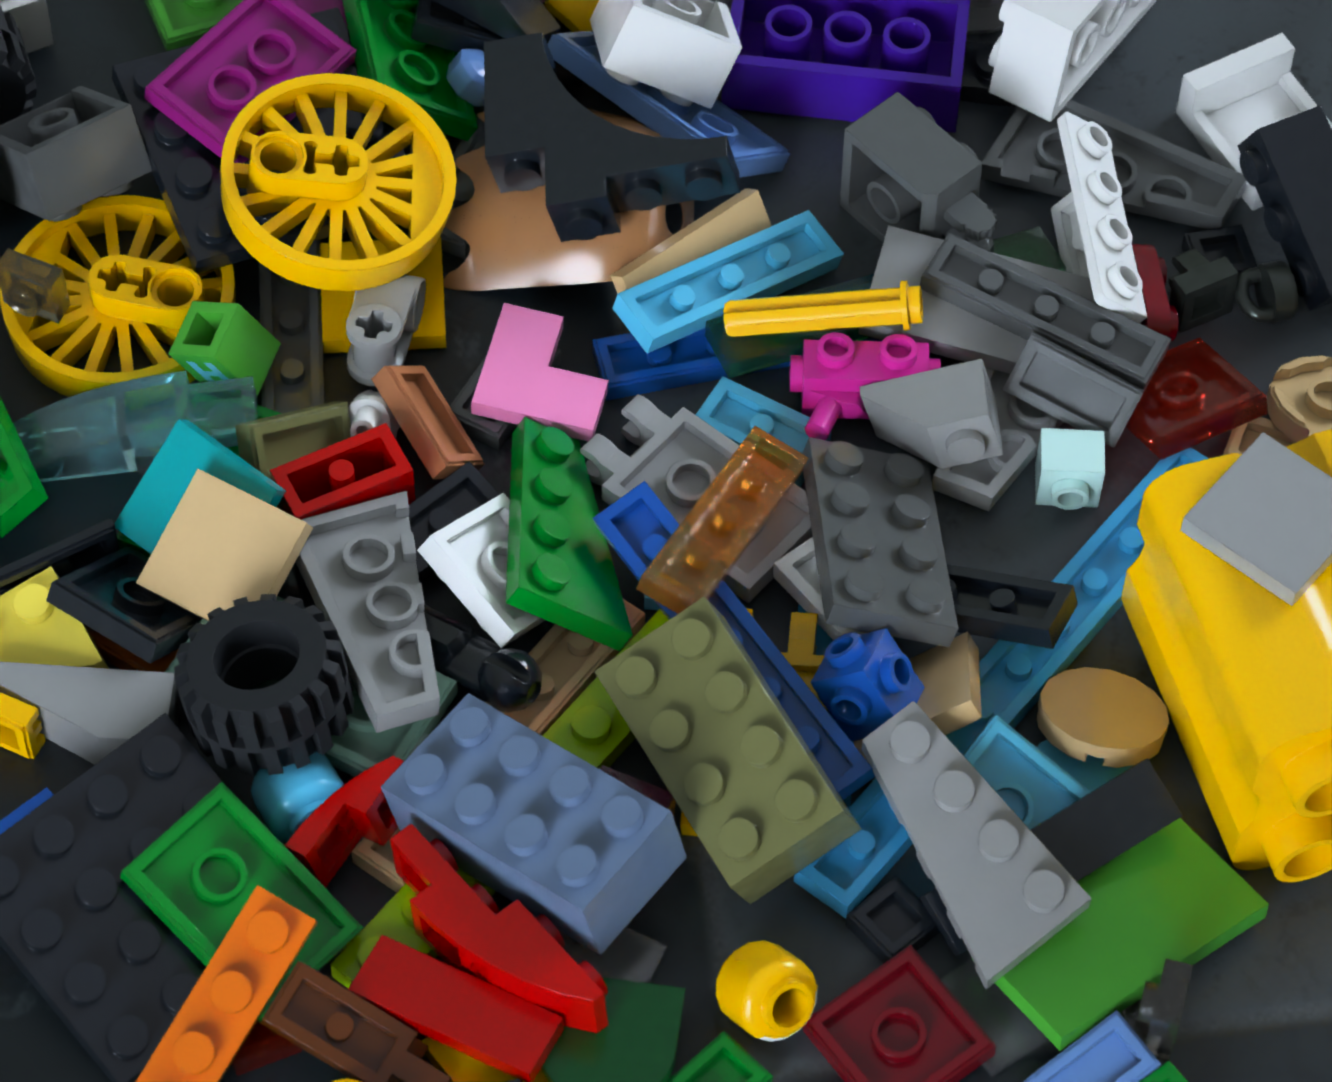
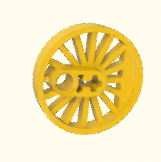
M336 73L296 77L276 84L257 95L239 112L231 124L224 141L220 164L223 209L227 221L241 245L263 266L285 279L304 286L329 291H356L374 288L394 281L417 267L430 254L442 234L452 209L457 182L455 162L449 143L439 126L422 107L388 85L360 76ZM314 108H334L333 136L325 134ZM347 110L366 114L353 139L346 138ZM295 112L304 133H299L282 116ZM380 121L395 128L394 131L365 151ZM261 128L267 132L261 136L254 135ZM410 144V154L390 159ZM238 155L249 158V164L235 163ZM269 170H277L283 173H274ZM238 188H246L247 195L240 196ZM273 212H279L277 215L272 217L263 225H260L253 218ZM327 216H330L328 258L307 254ZM307 219L292 247L278 240ZM343 223L359 259L341 260ZM395 224L408 229V236ZM368 230L391 252L378 255Z
M137 195L99 197L83 204V210L72 218L56 222L44 219L25 235L12 252L5 266L0 286V304L3 320L13 347L27 370L48 388L64 396L100 405H129L151 401L176 392L194 381L195 378L172 357H168L157 340H161L170 346L173 345L192 301L235 303V276L232 264L197 274L193 270L188 257L177 261L186 251L164 200ZM117 231H136L128 255H120ZM105 233L108 256L100 258L87 237ZM155 234L168 237L146 259ZM71 246L86 268L67 257ZM211 272H215L217 275L216 278L200 279ZM130 333L153 366L134 370ZM117 337L121 372H104ZM62 344L51 356L44 353ZM92 348L84 370L73 367Z

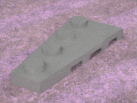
M914 700L862 740L861 750L872 767L873 773L899 823L904 825L917 850L916 856L928 879H932L947 908V916L959 939H963L975 962V970L985 989L989 988L1090 907L1092 898Z

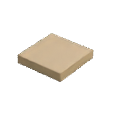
M197 469L136 584L209 621L208 613L218 607H221L223 610L234 607L233 600L247 597L248 602L258 601L261 594H276L277 597L313 527L307 522Z

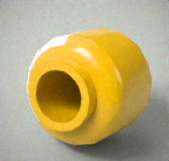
M761 940L746 943L733 951L726 959L716 979L715 995L721 1011L730 1020L754 1038L773 1042L792 1036L810 1019L817 1003L818 986L813 972L800 959L778 944Z

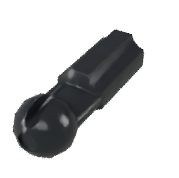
M424 604V614L427 631L430 634L435 671L456 680L458 684L481 695L490 706L508 713L517 712L527 708L537 699L541 691L542 672L537 662L526 651L514 648L501 649L499 645L477 635L473 628Z

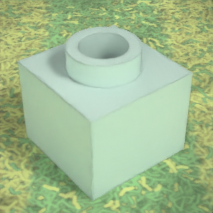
M1041 428L1035 461V505H1051L1065 510H1075L1082 507L1098 508L1105 476V432Z

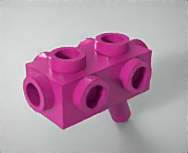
M832 332L825 334L819 340H804L803 355H790L789 392H801V413L810 417L805 426L806 434L812 438L827 440L838 418L869 419L860 396V386L941 368L940 358H929V343L915 342L911 337L904 334H892L882 341H853L843 333Z

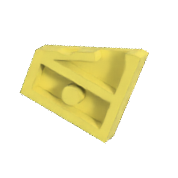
M51 566L0 595V662L109 669L86 625L46 601L51 583L59 579V576Z

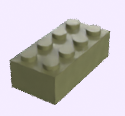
M705 596L594 671L729 887L749 904H752L862 829L726 619Z

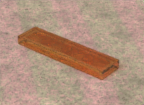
M754 426L642 574L636 589L677 614L704 596L709 600L799 478L809 458L757 426Z

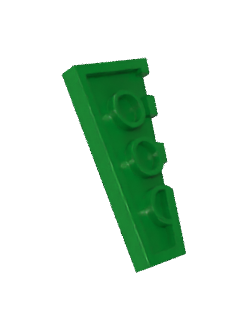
M524 417L512 433L506 604L621 651L633 634L607 540L597 529L593 521V517L599 514L584 456L580 453V441L568 436L556 427H547Z

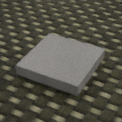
M1263 432L1183 517L1180 531L1293 606L1332 563V477Z

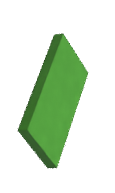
M1179 818L1077 881L1092 898L1090 907L1003 975L995 984L1061 1051L1077 1041L1116 1010L1119 1013L1266 918L1269 903Z

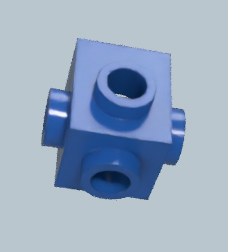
M887 628L859 635L855 632H850L833 640L826 648L825 657L810 682L817 692L820 701L827 707L839 727L851 741L864 739L913 700L917 704L925 688L913 670L910 660L902 653Z

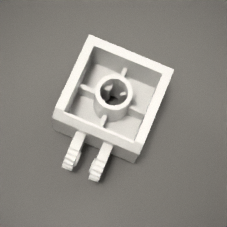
M599 0L590 18L602 66L611 77L627 85H637L639 82L658 88L664 97L682 106H691L692 102L712 109L742 49L728 6L718 1Z

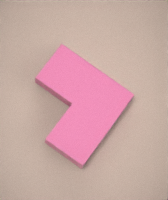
M504 303L471 401V414L519 425L522 419L527 417L547 427H556L572 438L589 441L596 432L608 392V380L551 367L562 334L564 316Z

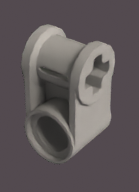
M405 274L389 283L355 291L354 301L349 316L346 319V335L351 342L347 355V369L350 376L358 383L375 386L371 379L384 366H403L413 333L417 331L422 317L426 295L425 278Z

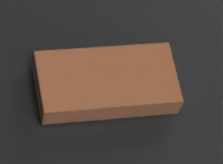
M384 366L371 379L432 479H445L467 462H470L478 471L485 465L479 452L425 366Z

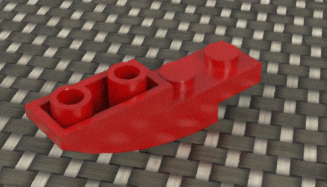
M412 823L390 838L396 873L416 894V896L410 899L415 933L442 960L450 966L562 1016L564 1026L592 1033H598L608 1026L605 1003L608 988L604 980L589 962L583 960L577 964L563 949L565 943L560 932L545 915L539 914L534 917L518 899L499 911L491 895L480 884L470 887L457 873L459 871L458 865L448 848L437 838L429 842Z

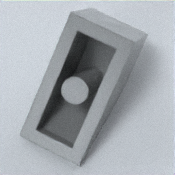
M982 358L860 386V396L875 435L941 469L1003 455L997 400Z

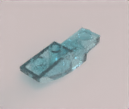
M179 371L118 382L85 391L36 410L13 424L41 482L138 471L137 458L157 455L178 419L189 420L225 447L238 446L235 425L258 419L256 388L253 376L190 384L186 371Z

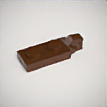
M300 961L295 965L261 1020L262 1025L351 1079L364 1082H450L451 1080L450 1076L422 1060L429 1046L415 1037L418 1032Z

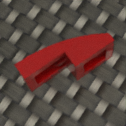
M391 756L351 779L316 808L284 845L325 888L362 837L384 847L398 828L381 786L404 762L403 760Z

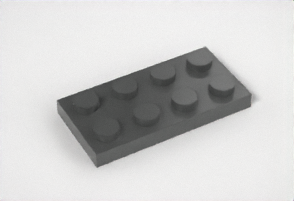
M809 437L801 459L825 624L867 632L887 628L893 637L950 647L957 633L958 623L928 462L915 459L903 453L890 454L856 447L844 441L831 442Z

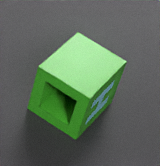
M192 301L168 354L205 387L230 395L258 396L281 343L239 303Z

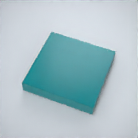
M178 419L114 524L118 531L152 554L197 469L274 507H277L286 490L189 420Z

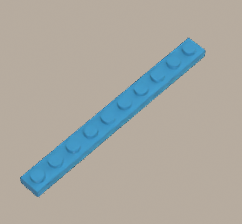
M1178 439L1051 581L1074 585L1078 602L1053 649L998 640L981 659L979 669L982 717L980 720L945 735L961 754L964 753L994 715L999 716L1014 729L1039 701L1040 693L1048 679L1066 670L1123 605L1121 595L1126 571L1139 557L1144 546V540L1137 526L1143 494L1150 483L1173 468L1209 458ZM876 778L849 807V810L862 829L796 873L793 882L845 919L847 914L868 896L913 844L904 825L899 823Z

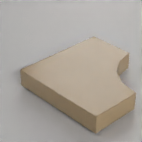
M968 631L955 637L950 647L938 645L910 659L913 670L925 687L917 705L944 735H948L980 720L982 710L979 649ZM863 739L855 740L854 746L865 758L861 750Z

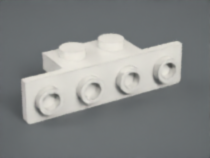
M1065 112L1057 119L1071 192L1050 208L1062 269L1065 272L1090 278L1093 297L1098 305L1141 323L1148 318L1142 294L1143 283L1137 271L1131 243L1132 233L1127 225L1121 197L1122 187L1117 179L1111 151V139L1107 131L1099 124L1087 122L1069 112Z

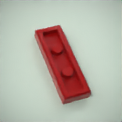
M383 934L348 988L352 993L414 1031L515 1078H520L524 1082H533L565 1028L562 1016Z

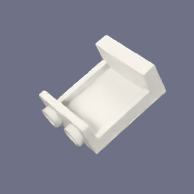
M1283 33L1186 73L1182 78L1176 114L1214 162L1241 174L1243 173L1239 161L1240 151L1237 147L1241 142L1261 127L1317 107V104L1290 72L1295 48ZM1327 118V120H1328V122H1329V124H1330V127H1331V129H1332V123H1331V122L1329 121V119ZM1247 182L1241 197L1250 209L1254 211L1263 207V204L1255 186H1251Z

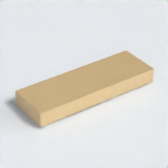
M745 188L741 193H737L610 275L617 293L771 227L772 225L759 191Z

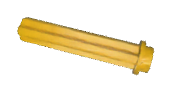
M904 280L900 281V287L729 300L724 304L723 321L725 331L730 337L903 325L904 331L911 330L912 324L923 323L922 292L920 286H909L908 281Z

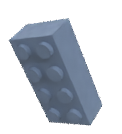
M470 693L458 703L381 786L400 831L412 823L429 842L437 838L451 852L460 870L512 902L518 899L533 915H545L559 931L598 955H601L687 858L670 810Z

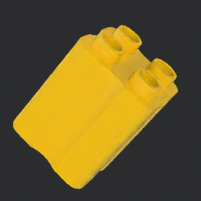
M1332 429L1314 433L1301 441L1286 446L1332 477ZM1231 453L1173 468L1157 477L1146 488L1137 521V526L1144 540V546L1139 557L1126 571L1121 601L1233 866L1241 870H1256L1271 866L1276 879L1279 881L1300 882L1315 878L1332 870V563L1298 601L1291 606L1180 531L1183 517L1242 455Z

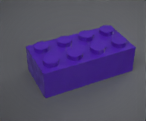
M732 0L730 15L742 49L722 87L721 102L730 109L855 122L889 97L899 92L914 106L928 111L936 124L945 132L955 133L970 0Z

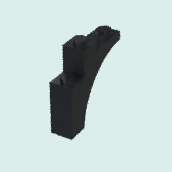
M543 32L484 42L485 158L501 193L529 191L538 186L545 185L546 208L561 242L591 240L601 235L620 233V212L646 211L657 206L693 200L706 201L718 196L741 193L740 173L727 136L705 139L655 137L633 132L602 119L581 105L559 81L557 67Z

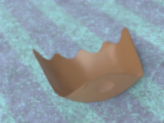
M590 110L595 115L614 125L633 132L662 137L635 118ZM485 111L478 113V119L485 123ZM484 145L479 149L459 156L455 160V165L472 180L475 191L473 197L467 203L451 210L445 227L466 240L470 246V252L459 268L446 275L443 279V284L445 288L453 290L484 291L611 282L610 275L674 235L667 227L665 218L666 205L657 206L646 211L620 212V233L601 235L591 240L561 242L546 208L545 185L538 186L529 191L501 193L485 158ZM694 200L680 203L682 209L680 230L694 222Z

